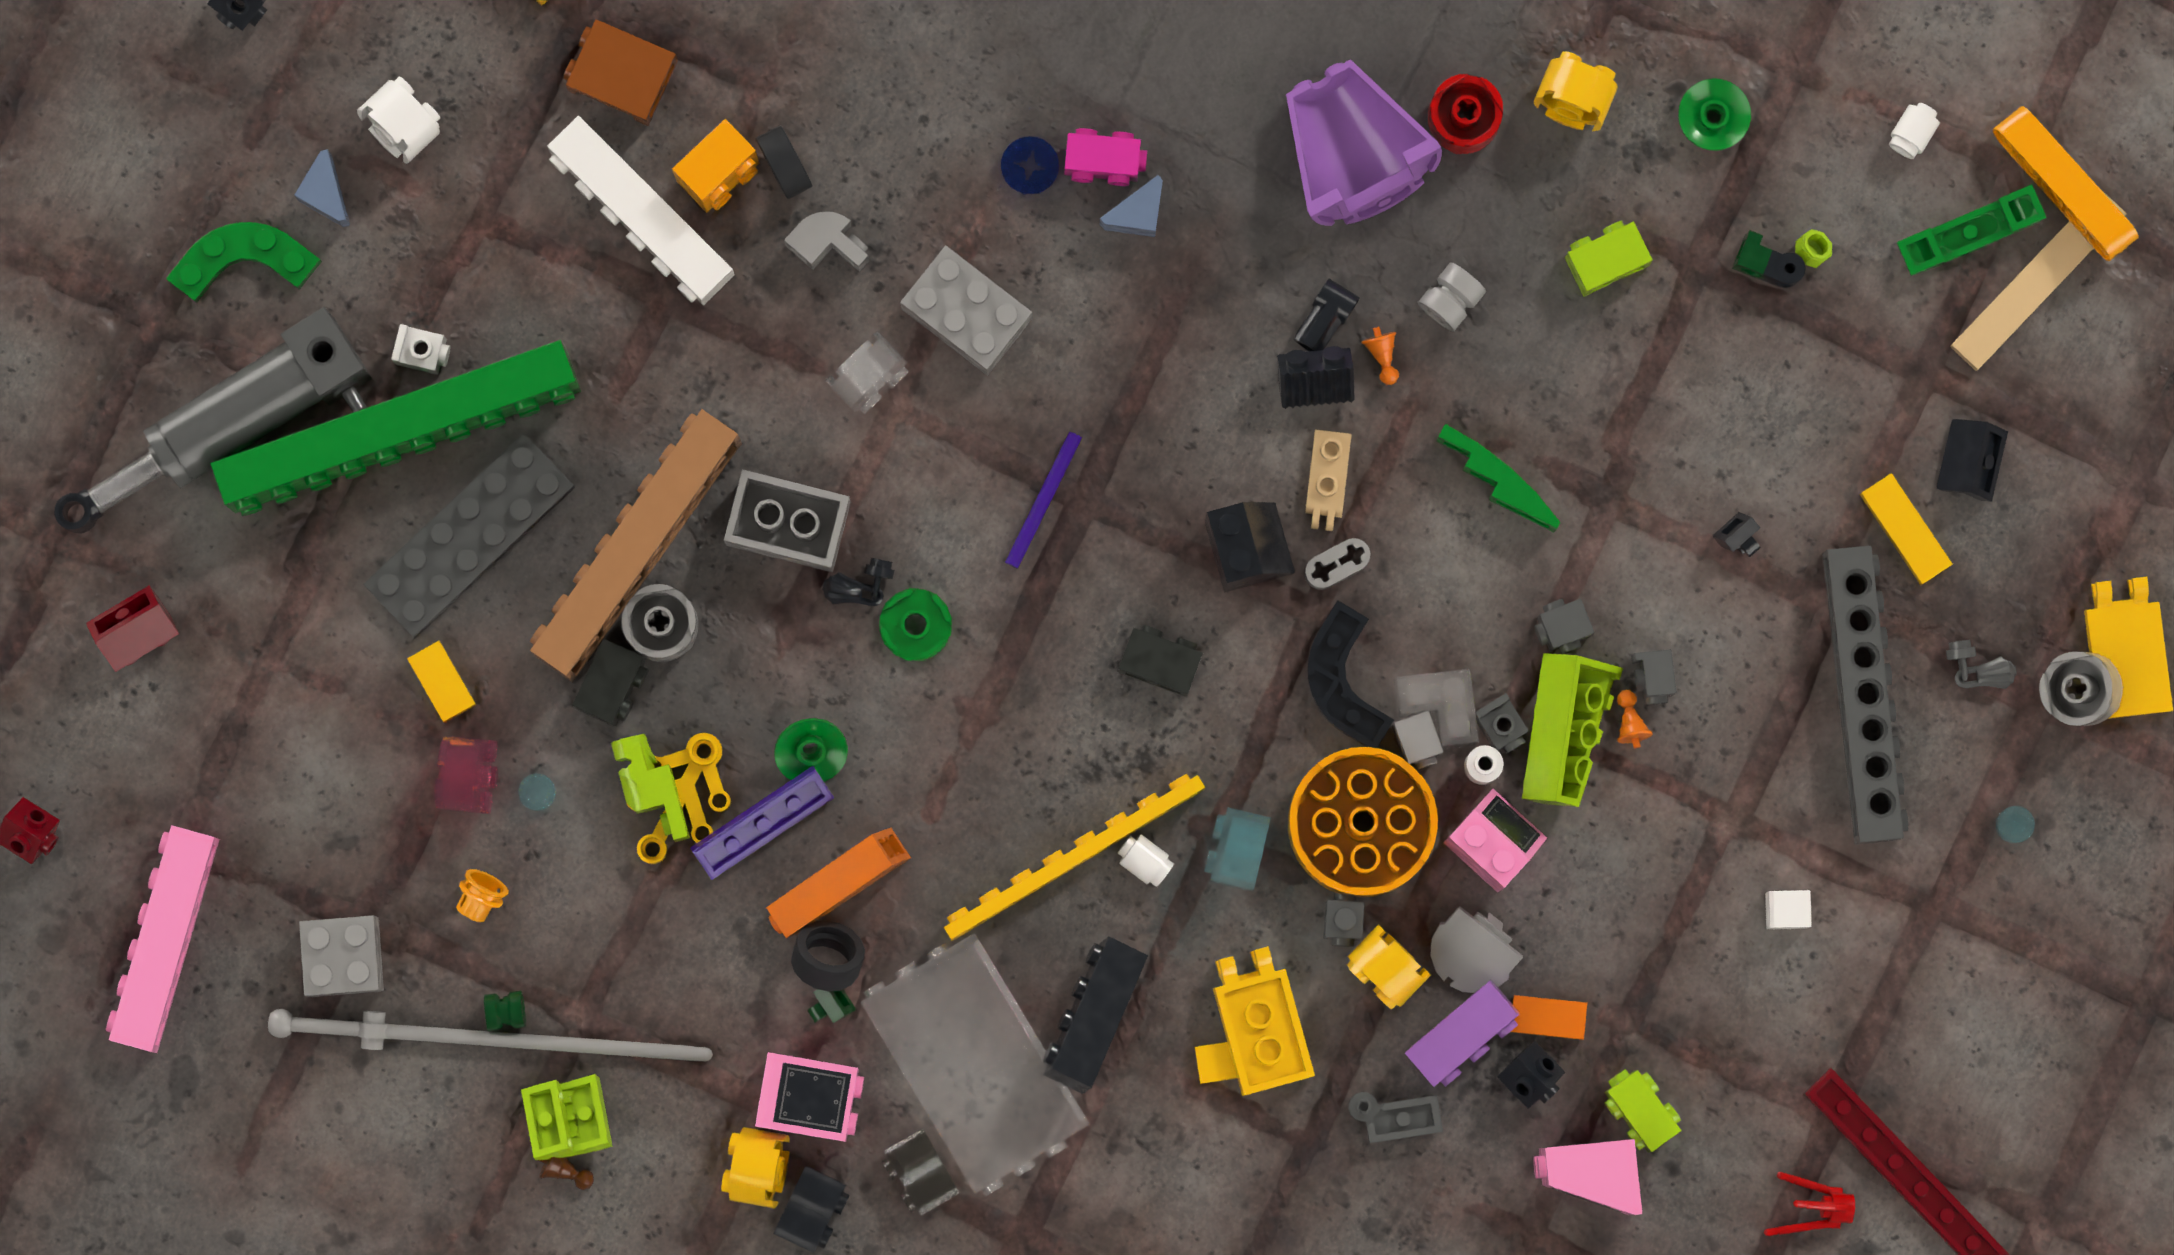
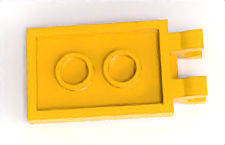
M2148 577L2127 580L2129 600L2112 601L2111 581L2091 584L2095 609L2084 611L2089 652L2110 659L2117 668L2123 685L2120 707L2108 719L2173 711L2160 603H2148Z
M1269 946L1250 952L1256 971L1238 976L1233 956L1215 961L1223 986L1213 988L1242 1096L1315 1076L1286 969L1274 970Z

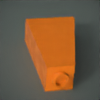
M892 828L871 834L767 906L766 909L770 913L769 921L772 927L779 934L783 933L786 938L796 935L806 925L819 920L911 859Z

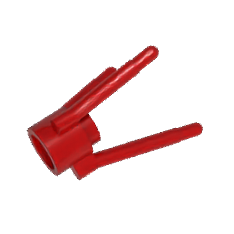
M1783 1172L1777 1173V1177L1781 1180L1828 1194V1196H1822L1821 1202L1809 1200H1795L1793 1202V1205L1798 1208L1820 1210L1821 1217L1827 1219L1768 1228L1764 1230L1766 1236L1822 1228L1840 1229L1841 1223L1851 1224L1853 1222L1855 1214L1854 1194L1843 1193V1188L1829 1187Z

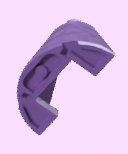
M1351 59L1345 63H1336L1327 68L1324 73L1326 77L1321 81L1312 83L1311 80H1304L1295 85L1292 91L1286 94L1307 211L1313 221L1325 226H1332L1335 223L1334 220L1343 219L1346 225L1359 222L1395 206L1424 184L1422 176L1428 169L1430 172H1434L1442 157V149L1438 141Z

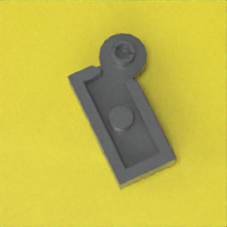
M1360 1092L1355 1094L1349 1101L1348 1109L1350 1115L1358 1121L1366 1122L1369 1144L1443 1132L1437 1095L1378 1104L1372 1094Z

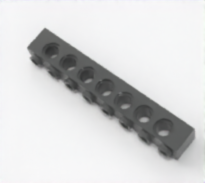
M1871 545L1828 549L1822 555L1854 844L1898 841L1904 838L1903 832L1908 831V815L1906 809L1901 810L1899 795H1904L1903 775L1896 772L1895 758H1900V743L1898 736H1892L1891 722L1896 721V707L1894 700H1888L1887 685H1892V671L1890 663L1884 664L1883 649L1888 648V635L1886 627H1880L1879 613L1884 612L1883 594L1881 590L1876 591L1875 576L1880 575L1879 557L1877 554H1872ZM1855 576L1862 581L1863 591L1860 595L1851 594L1847 590L1845 583L1848 577ZM1857 612L1865 616L1867 619L1865 631H1856L1851 627L1850 616L1852 613ZM1856 649H1864L1869 652L1871 664L1868 668L1859 667L1855 663L1854 652ZM1861 685L1870 686L1874 690L1875 701L1873 704H1864L1858 698V689ZM1865 722H1873L1878 726L1879 737L1876 741H1869L1863 736L1862 726ZM1869 758H1876L1883 764L1884 770L1881 777H1872L1866 771V763ZM1873 795H1881L1886 799L1888 807L1884 814H1876L1871 809L1870 800Z

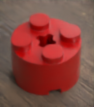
M1458 74L1448 78L1437 88L1428 109V126L1432 136L1442 147L1454 154L1474 153L1485 148L1496 136L1502 122L1503 101L1501 95L1490 81L1482 77ZM1460 108L1465 112L1469 110L1473 112L1470 120L1466 117L1460 118L1458 116Z

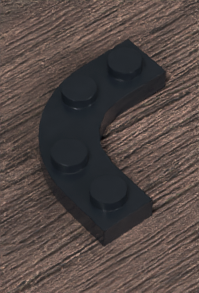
M1337 600L1317 633L1310 650L1307 669L1310 691L1322 715L1336 729L1365 747L1378 748L1394 719L1364 702L1351 690L1346 679L1345 667L1349 652L1369 619Z

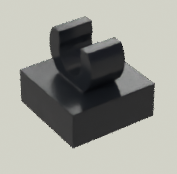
M1738 512L1712 535L1721 547L1732 552L1738 549L1741 554L1746 553L1748 557H1751L1761 548L1752 537L1760 529L1759 525L1751 516Z

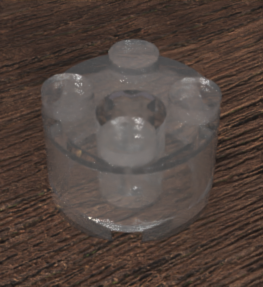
M879 331L875 332L872 336L876 341L874 344L867 340L838 367V370L835 372L839 376L837 380L832 375L825 380L855 413L861 410L866 414L881 400L882 396L878 392L886 384L892 389L909 372L904 367L908 361Z

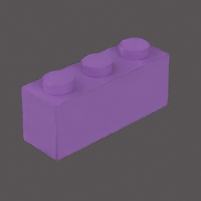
M1490 979L1412 1045L1405 1054L1433 1087L1439 1082L1447 1086L1462 1073L1458 1068L1459 1065L1468 1058L1474 1063L1490 1049L1486 1043L1492 1037L1498 1034L1502 1039L1518 1026L1514 1019L1520 1013Z

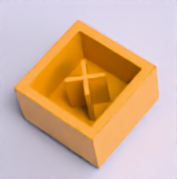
M724 119L672 168L676 182L707 213L712 208L718 210L724 206L732 196L729 192L739 182L742 185L747 184L757 174L758 169L756 166L760 163L756 150Z

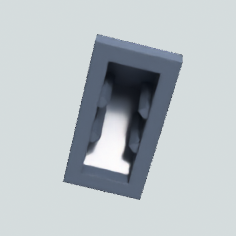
M328 149L322 150L294 196L305 206L340 226L346 227L350 225L333 157Z
M1157 175L1100 218V226L1103 230L1155 237L1163 182L1161 177Z

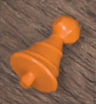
M1380 327L1372 328L1374 337L1365 339L1361 343L1365 345L1373 355V358L1381 365L1382 370L1379 375L1381 382L1385 385H1393L1399 378L1398 370L1391 366L1396 332L1381 334Z
M1623 690L1617 696L1618 705L1624 708L1617 741L1622 744L1633 743V748L1641 747L1640 741L1650 738L1653 732L1648 729L1643 719L1640 718L1633 707L1637 702L1636 694L1631 690Z

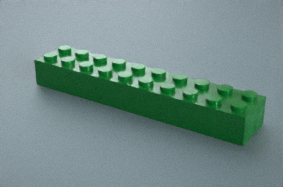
M558 340L210 464L224 505L235 514L241 512L242 516H247L263 509L261 504L276 500L277 504L291 501L298 497L296 492L309 487L312 492L325 489L332 485V479L345 475L346 479L364 475L367 473L366 467L380 463L381 467L393 465L402 460L400 455L415 451L416 455L427 453L437 448L435 443L449 438L451 443L464 440L471 436V430L484 426L485 430L498 428L506 424L505 418L519 414L520 418L532 416L541 411L539 406L553 402L554 406L566 404L575 399L574 394L581 392L568 352L562 341Z

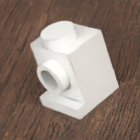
M400 324L391 360L395 365L438 375L440 366L446 367L450 345H446L447 339L444 335ZM423 342L428 345V350L425 354L419 355L415 353L417 344Z

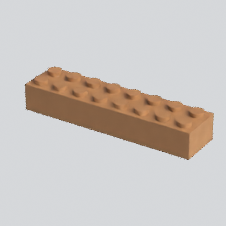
M701 409L697 416L692 413L686 419L680 429L683 435L676 446L672 443L667 446L658 460L662 463L659 470L654 476L649 473L637 489V492L640 493L637 501L633 506L628 503L622 509L616 519L619 525L612 536L607 533L603 536L594 550L597 553L595 560L590 566L585 563L573 579V582L576 583L573 591L569 596L563 594L558 599L551 611L555 614L547 627L541 624L530 640L533 644L530 651L539 660L572 683L620 617L628 601L642 586L742 445L740 437L736 432L703 409Z

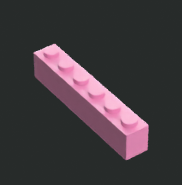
M172 825L169 833H163L158 852L163 854L159 868H153L148 882V889H152L151 897L148 904L143 903L137 923L142 925L138 940H132L127 954V960L132 961L128 975L123 974L118 984L117 996L121 997L118 1010H112L108 1018L106 1032L111 1033L110 1041L149 1052H158L220 839Z

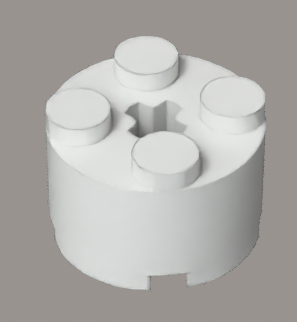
M398 77L395 81L388 80L357 109V114L361 121L368 117L373 124L368 129L371 134L396 158L403 154V162L408 164L440 134V126L437 123L440 116L428 103L425 102L421 105L412 96L414 93L412 87L402 77Z

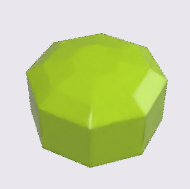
M1811 229L1795 241V253L1803 259L1805 265L1817 268L1832 256V242L1824 232Z

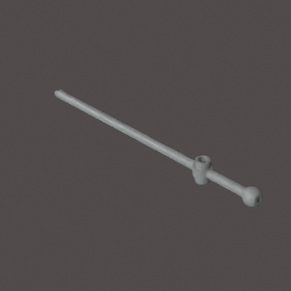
M276 1009L270 1013L268 1021V1032L277 1038H285L292 1032L357 1036L361 1038V1048L370 1050H383L384 1039L687 1061H709L713 1056L712 1051L707 1047L385 1023L386 1012L363 1011V1021L355 1022L293 1017L288 1010Z

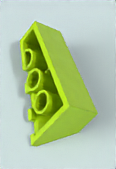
M1543 653L1526 773L1523 781L1522 799L1546 805L1579 807L1593 765L1589 756L1592 748L1600 743L1603 731L1599 729L1604 710L1610 711L1614 699V696L1610 694L1614 680H1620L1623 668L1578 655Z

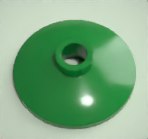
M1706 79L1691 86L1684 94L1678 109L1679 125L1686 138L1697 147L1709 151H1721L1736 145L1745 136L1751 122V107L1744 92L1735 84L1723 79ZM1710 111L1718 113L1720 117L1719 122H1709L1707 120V113Z
M817 718L803 719L789 725L779 735L774 748L776 765L779 771L789 780L794 779L811 766H814L825 782L833 778L843 768L848 755L847 741L842 731L833 723ZM815 743L812 748L803 747L806 744Z

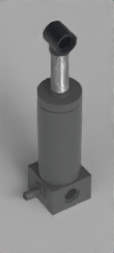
M323 307L281 333L280 335L285 341L284 343L143 430L150 444L148 454L142 456V458L140 457V459L138 458L132 464L130 463L124 469L122 468V470L114 473V475L112 474V476L106 478V480L104 479V481L98 483V485L96 484V486L89 490L85 488L79 493H69L62 496L55 505V518L68 531L79 534L85 533L94 527L97 519L104 516L103 512L140 490L146 484L148 485L154 479L156 480V478L165 475L167 478L171 476L181 489L212 469L210 463L237 454L321 400H324L330 406L344 397L353 413L365 409L367 406L356 389L370 381L372 377L335 318ZM333 351L330 360L320 363V359L325 352ZM81 504L84 508L82 519L71 523L68 519L69 509L74 505Z

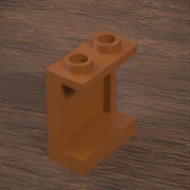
M595 19L592 28L587 26L581 35L578 46L582 50L577 61L571 59L566 68L564 79L567 80L566 87L568 91L574 94L576 92L629 114L634 117L635 121L649 126L677 65L678 59L676 54Z

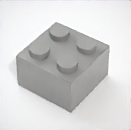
M372 915L299 921L304 996L319 997L384 991L379 917Z

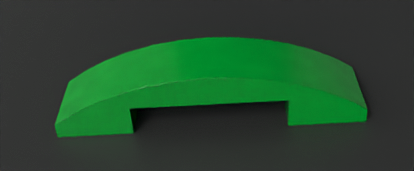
M2031 184L1937 227L1928 228L1897 242V246L1910 275L1913 276L1995 243L2047 217Z

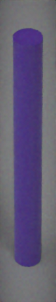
M1073 432L1068 433L1005 561L1006 564L1016 569L1019 568L1080 444L1082 437Z

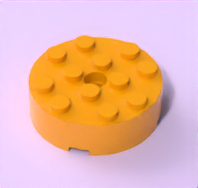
M1356 747L1341 750L1318 762L1309 770L1297 787L1288 814V834L1291 847L1305 872L1328 890L1356 897L1382 895L1397 889L1409 881L1422 868L1430 856L1438 829L1435 799L1423 776L1400 756L1372 747ZM1366 812L1372 817L1373 827L1370 831L1361 832L1354 827L1352 821L1356 813Z

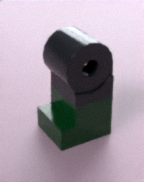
M1749 230L1743 238L1732 269L1780 288H1790L1797 284L1803 278L1806 270L1803 259L1796 253L1781 254L1760 245L1763 235Z

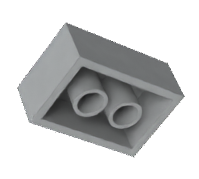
M946 245L900 302L901 309L987 376L1032 320V311Z
M742 469L724 542L726 546L833 572L851 504L850 496Z

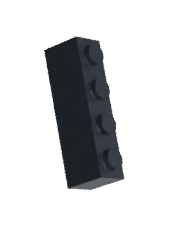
M1107 937L1099 944L1094 943L1086 958V963L1090 965L1085 977H1079L1071 996L1076 998L1071 1010L1066 1009L1059 1020L1057 1029L1061 1030L1058 1041L1057 1043L1052 1042L1044 1055L1043 1062L1047 1064L1043 1073L1044 1076L1081 1094L1092 1088L1148 955L1111 937Z

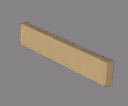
M2105 194L2125 216L2127 213ZM2069 221L1950 347L1975 371L1979 370L2094 249L2092 245Z

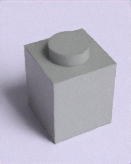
M1429 710L1393 723L1392 728L1403 759L1410 765L1415 764L1417 770L1438 763L1436 757L1442 755L1443 749Z

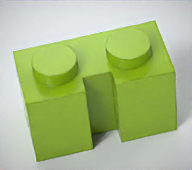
M1618 221L1602 230L1603 236L1593 241L1587 236L1570 245L1571 251L1567 253L1565 260L1583 297L1650 266L1653 261L1634 221L1627 225H1624L1623 221Z

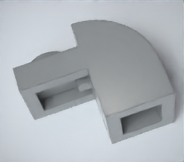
M818 212L809 215L784 240L785 246L812 270L831 249H834L859 272L869 262V257L865 253L868 247L854 234H851L849 237L845 236L846 232L852 227L851 221L835 212Z

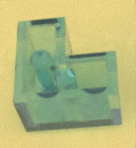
M1228 807L1225 815L1218 814L1212 838L1219 840L1217 851L1209 850L1204 872L1211 873L1209 882L1249 892L1254 891L1271 820L1270 817Z

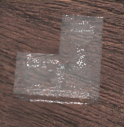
M1470 669L1396 677L1394 685L1398 717L1414 716L1429 711L1430 714L1435 713L1437 735L1442 749L1477 745L1479 738Z

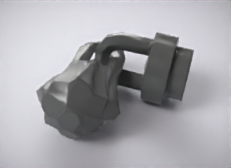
M1970 640L1948 643L1949 650H1946L1947 660H1958L1959 670L1955 675V682L1959 687L1990 686L2006 689L2014 682L2017 675L2016 666L2010 660L2008 661L2000 656L1985 664L1967 667L1966 658L1976 656L1975 646L1971 647ZM1976 673L1977 680L1967 681L1968 674Z

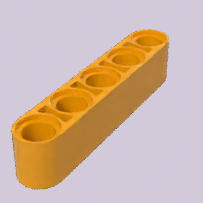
M2024 106L2019 107L1992 129L1994 136L2002 147L2105 260L2111 261L2139 238L2136 229L2027 108Z

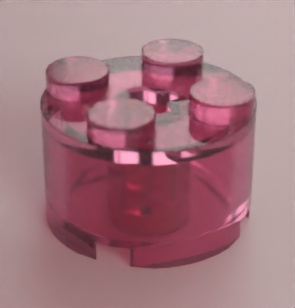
M454 736L442 739L437 767H440L439 779L435 781V803L437 808L449 811L490 814L492 793L489 792V788L496 789L498 782V766H492V762L495 763L497 741Z

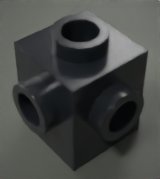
M209 0L207 5L218 12L216 17L224 25L231 29L238 27L242 31L248 23L255 27L268 10L262 6L265 0H241L245 5H239L236 0Z
M1534 1040L1497 1077L1529 1109L1539 1099L1545 1104L1560 1089L1555 1083L1566 1072Z

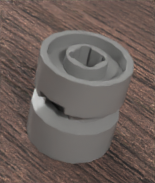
M1450 262L1437 278L1439 286L1430 287L1417 303L1438 324L1454 332L1467 316L1465 308H1474L1486 293V290L1467 271Z

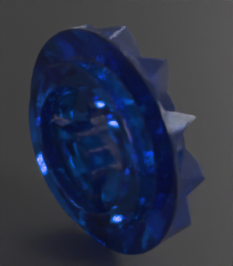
M1032 136L1019 138L1013 141L1003 153L1001 159L1002 176L1011 189L1023 195L1040 194L1053 185L1059 173L1057 153L1047 141ZM1031 152H1035V164L1045 170H1034L1032 176H1029V180H1026L1025 169L1019 167L1018 164H1014V162H1027Z

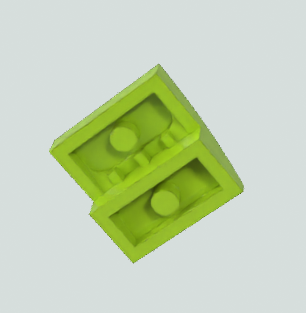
M596 1074L562 1084L557 1080L521 1089L535 1160H548L551 1157L563 1158L613 1147L600 1078Z

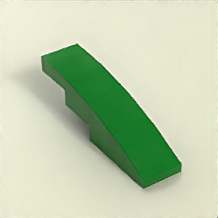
M1447 424L1444 425L1436 442L1468 457L1462 471L1495 487L1489 501L1553 533L1557 530L1560 524L1558 518L1537 492L1510 466L1478 442Z

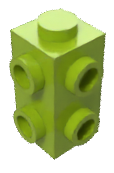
M1624 1069L1608 1081L1611 1088L1604 1092L1609 1098L1604 1103L1616 1120L1623 1118L1631 1130L1626 1132L1630 1140L1635 1139V1147L1639 1151L1645 1148L1648 1153H1651L1682 1131L1677 1125L1681 1121L1680 1116L1669 1102L1665 1105L1661 1103L1655 1094L1659 1091V1088L1647 1072L1641 1075L1638 1070H1635L1629 1074Z

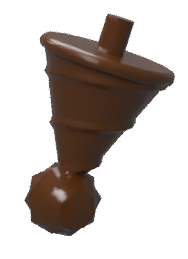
M551 1157L548 1160H538L544 1163L539 1175L541 1179L574 1180L576 1187L581 1190L589 1189L593 1185V1173L586 1169L578 1172L566 1157Z

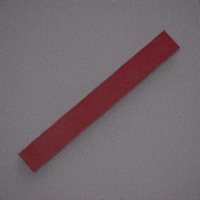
M1829 1068L1803 1093L1957 1255H2010L1832 1068Z

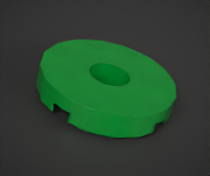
M909 588L896 593L885 603L880 615L879 632L884 645L895 656L906 661H925L935 657L946 647L952 634V617L947 605L937 594L924 589ZM912 615H920L926 621V628L919 635H912L905 629V622Z

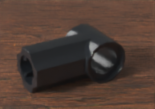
M1329 278L1313 302L1312 306L1314 308L1297 331L1294 341L1309 352L1324 350L1340 324L1343 325L1360 297Z

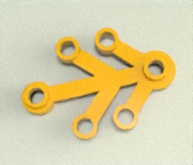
M699 733L691 737L685 750L663 757L655 756L661 766L669 764L671 768H676L688 764L682 778L676 779L675 783L682 809L686 805L693 827L691 836L696 843L701 841L696 838L698 828H708L709 835L714 832L712 827L706 822L695 787L702 771L711 793L708 798L711 809L721 813L728 810L731 805V798L723 789L716 767L722 757V746L720 741L709 733ZM701 745H708L711 748L709 757L700 758L698 756L697 750ZM718 794L724 795L727 800L722 808H717L713 805V798ZM661 819L653 833L643 836L637 845L639 857L648 864L660 863L667 855L665 841L668 835L665 836ZM650 843H657L660 847L659 853L654 857L648 856L646 853V847Z

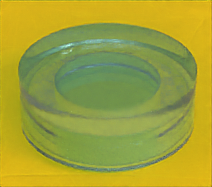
M536 773L522 780L518 794L520 801L528 809L543 811L549 808L555 801L556 787L550 778Z
M2011 806L2004 809L1996 820V830L1999 836L2009 843H2020L2027 840L2032 835L2035 827L2032 814L2021 806Z

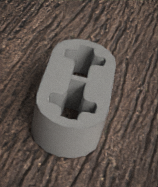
M1351 538L1315 556L1308 562L1305 568L1307 583L1315 589L1324 590L1362 571L1370 560L1371 553L1368 545L1360 539ZM1352 546L1354 550L1361 549L1363 551L1359 558L1360 564L1355 565L1353 561L1343 565L1340 564L1339 560L1348 553L1347 547ZM1320 563L1322 567H1327L1332 563L1335 564L1336 568L1327 575L1328 581L1323 582L1321 578L1314 580L1312 574L1316 570L1315 564Z

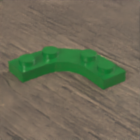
M239 222L219 227L201 237L187 251L166 279L197 303L219 274L230 265L242 261L259 262L274 270L300 290L322 261L295 239L275 227L254 222Z

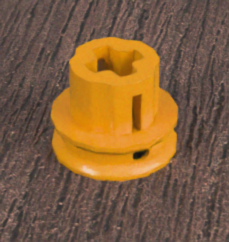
M469 869L465 872L466 879L460 881L459 887L463 894L456 908L469 919L476 922H484L492 908H499L503 905L502 898L508 895L509 890L506 885L494 876L477 869Z

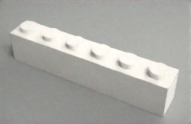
M579 115L547 145L552 154L549 161L563 175L569 171L578 180L574 186L589 201L595 197L604 206L600 212L614 226L620 222L629 231L626 238L640 252L646 248L655 257L651 261L652 264L665 277L671 273L680 282L677 289L691 303L697 299L704 306L735 275L733 269Z

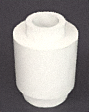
M1918 103L1917 106L1908 105L1891 133L1892 140L1889 146L1902 156L1914 159L1917 153L1921 154L1940 125V122L1935 118L1937 112L1923 103Z
M1491 746L1476 747L1465 759V774L1475 784H1490L1500 776L1504 765L1503 758L1499 751ZM1487 757L1492 762L1490 770L1484 771L1480 769L1478 765L1480 758Z
M1142 834L1137 839L1129 836L1118 851V854L1122 856L1119 862L1121 866L1145 884L1150 882L1156 887L1163 881L1174 865L1173 862L1167 859L1169 855Z

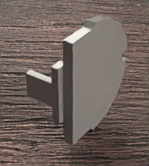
M1460 906L1446 922H1440L1432 936L1430 954L1435 971L1442 980L1445 981L1449 976L1453 980L1450 983L1451 987L1468 993H1475L1490 979L1497 987L1501 986L1509 979V973L1520 962L1523 955L1509 945L1512 938L1502 931L1503 923L1495 916L1488 913L1484 917L1479 912L1472 916Z

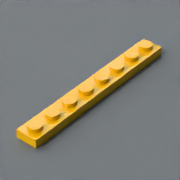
M1188 774L1181 776L1169 784L1170 792L1160 798L1156 792L1137 803L1140 810L1128 817L1125 812L1114 816L1105 822L1108 829L1096 836L1093 831H1090L1074 841L1076 848L1065 855L1061 849L1042 860L1045 867L1032 874L1028 868L1010 879L1013 886L1000 893L999 889L995 888L978 898L981 905L970 912L965 906L949 915L947 920L950 924L944 927L951 941L957 939L1204 791L1205 786L1198 775L1191 779Z

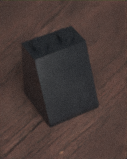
M1242 502L1207 512L1205 526L1224 593L1295 573L1275 502Z

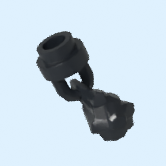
M871 558L870 565L866 564L864 573L875 577L873 585L855 581L840 572L830 576L824 581L822 588L825 598L832 604L858 603L868 606L879 605L884 597L882 590L879 589L881 578L893 579L895 571L891 569L893 562ZM863 590L872 592L871 596L874 600L862 598Z

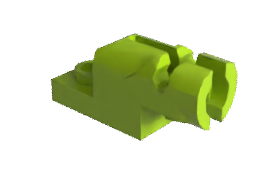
M645 734L613 741L611 746L615 760L618 762H631L627 768H622L618 772L626 803L637 814L665 807L666 813L660 814L665 836L672 834L675 842L689 839L690 836L671 766L668 764L655 768L654 764L658 762Z

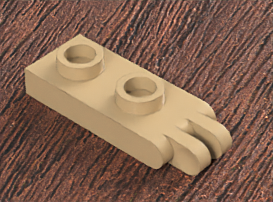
M1315 430L1305 509V514H1312L1311 529L1318 530L1320 515L1327 516L1325 531H1333L1335 517L1342 518L1351 434Z

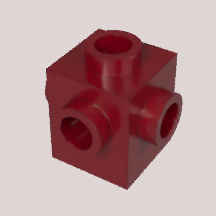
M22 797L3 818L0 826V845L33 864L42 853L47 856L55 847L59 839L55 832L60 820Z

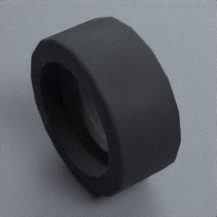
M781 125L756 137V141L787 199L813 186Z
M815 921L806 925L799 932L793 948L791 964L795 974L809 986L824 991H840L851 986L858 978L864 960L865 948L861 938L847 926L833 921ZM820 946L832 948L840 952L848 960V963L834 966L824 964L815 959L808 952V949Z

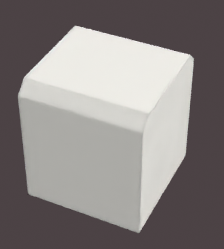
M1810 890L1768 891L1765 893L1766 929H1807L1811 927Z

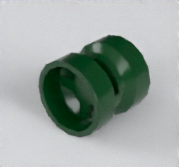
M522 991L510 992L507 996H503V999L496 993L484 995V1010L488 1031L500 1030L504 1023L511 1025L513 1028L526 1027V1013Z

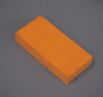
M1513 995L1512 1005L1520 1014L1514 1019L1518 1026L1511 1031L1512 1033L1584 1040L1587 1003Z

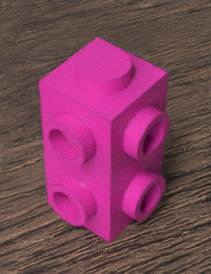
M1086 128L1076 129V133H1068L1065 175L1072 176L1071 180L1074 182L1092 183L1093 178L1108 179V184L1129 186L1130 181L1137 182L1138 172L1146 171L1147 150H1140L1141 139H1134V134L1113 132L1112 137L1097 135L1098 131Z

